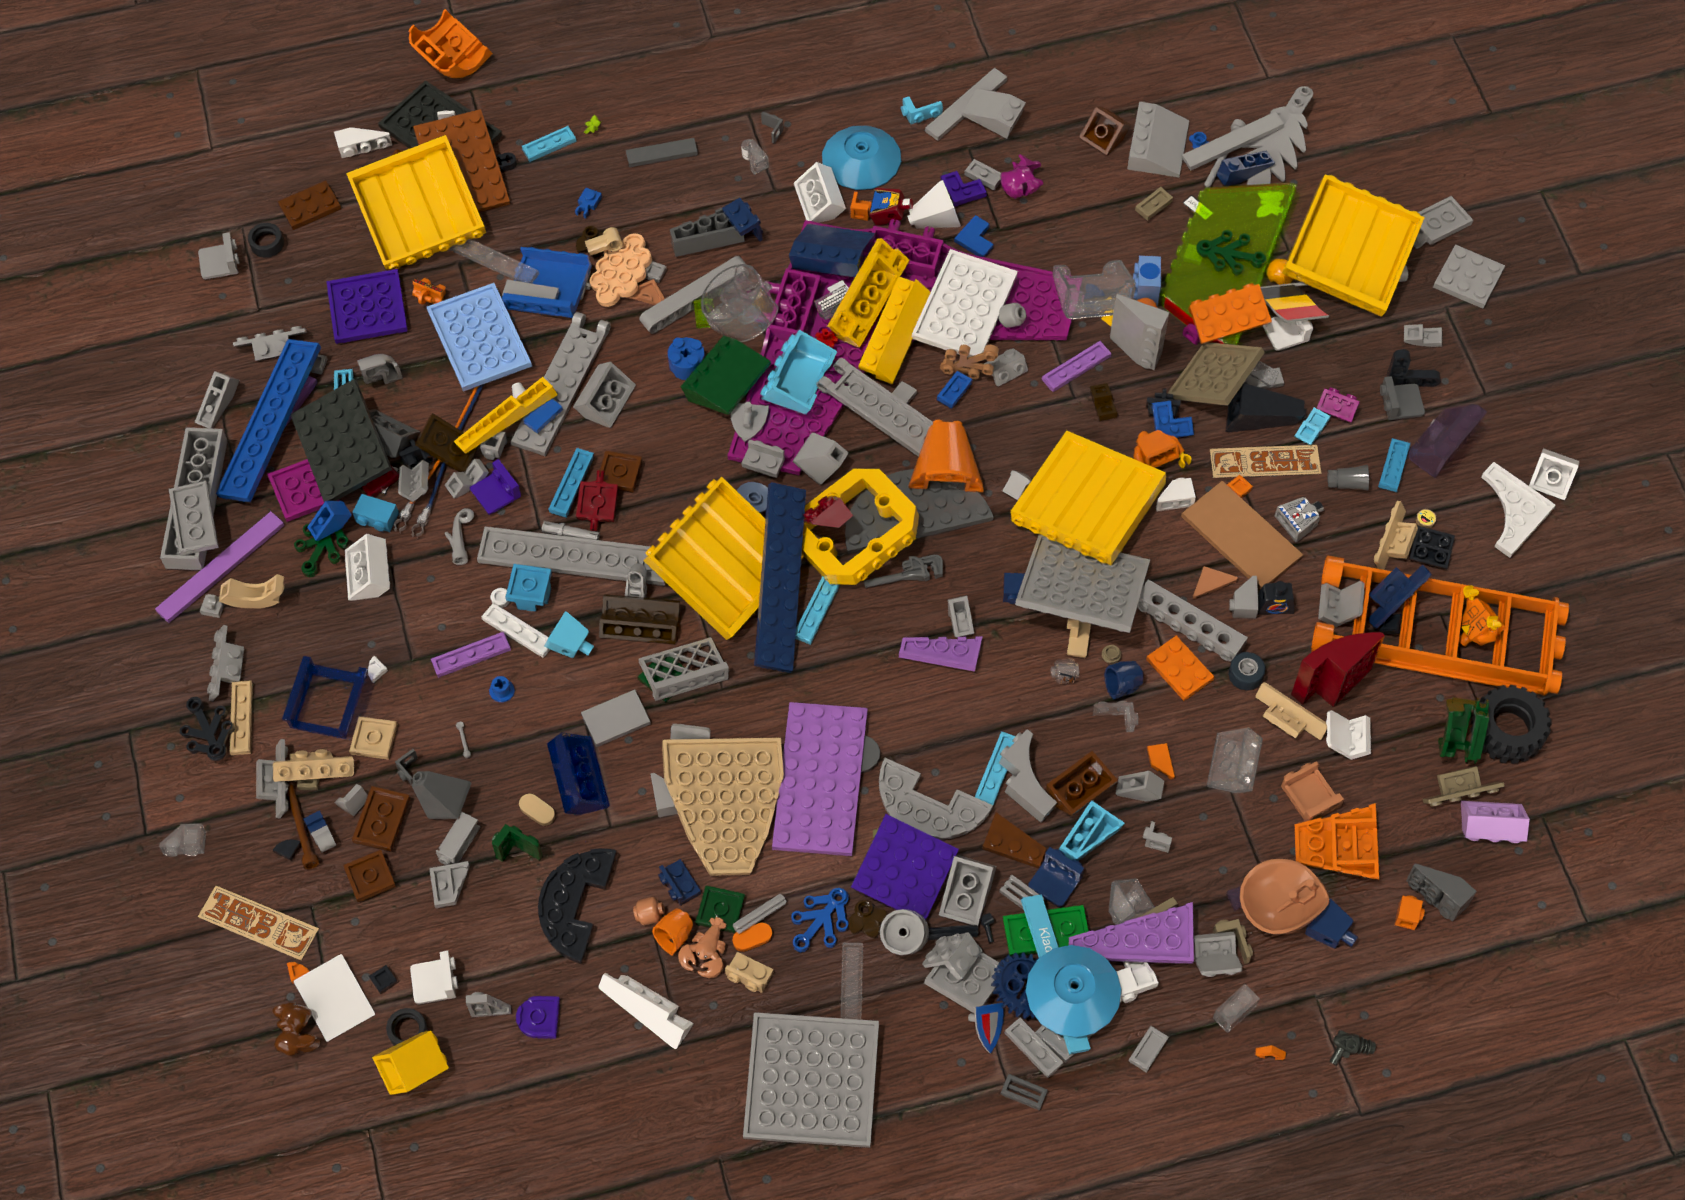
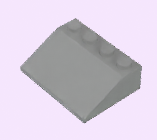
M1139 102L1127 169L1179 177L1189 120L1157 104Z
M1117 294L1110 339L1135 363L1144 368L1155 370L1163 351L1169 312Z

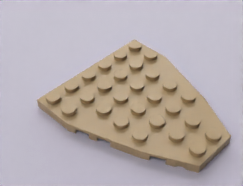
M781 738L663 740L664 781L686 835L709 875H750L768 835L779 795V788L784 776Z

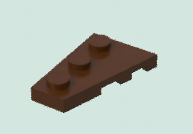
M995 812L982 850L1039 869L1046 853V848Z

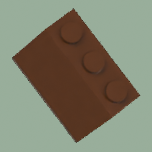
M1091 751L1046 784L1045 792L1057 802L1056 808L1072 816L1090 803L1091 800H1094L1117 783L1118 780L1097 755Z

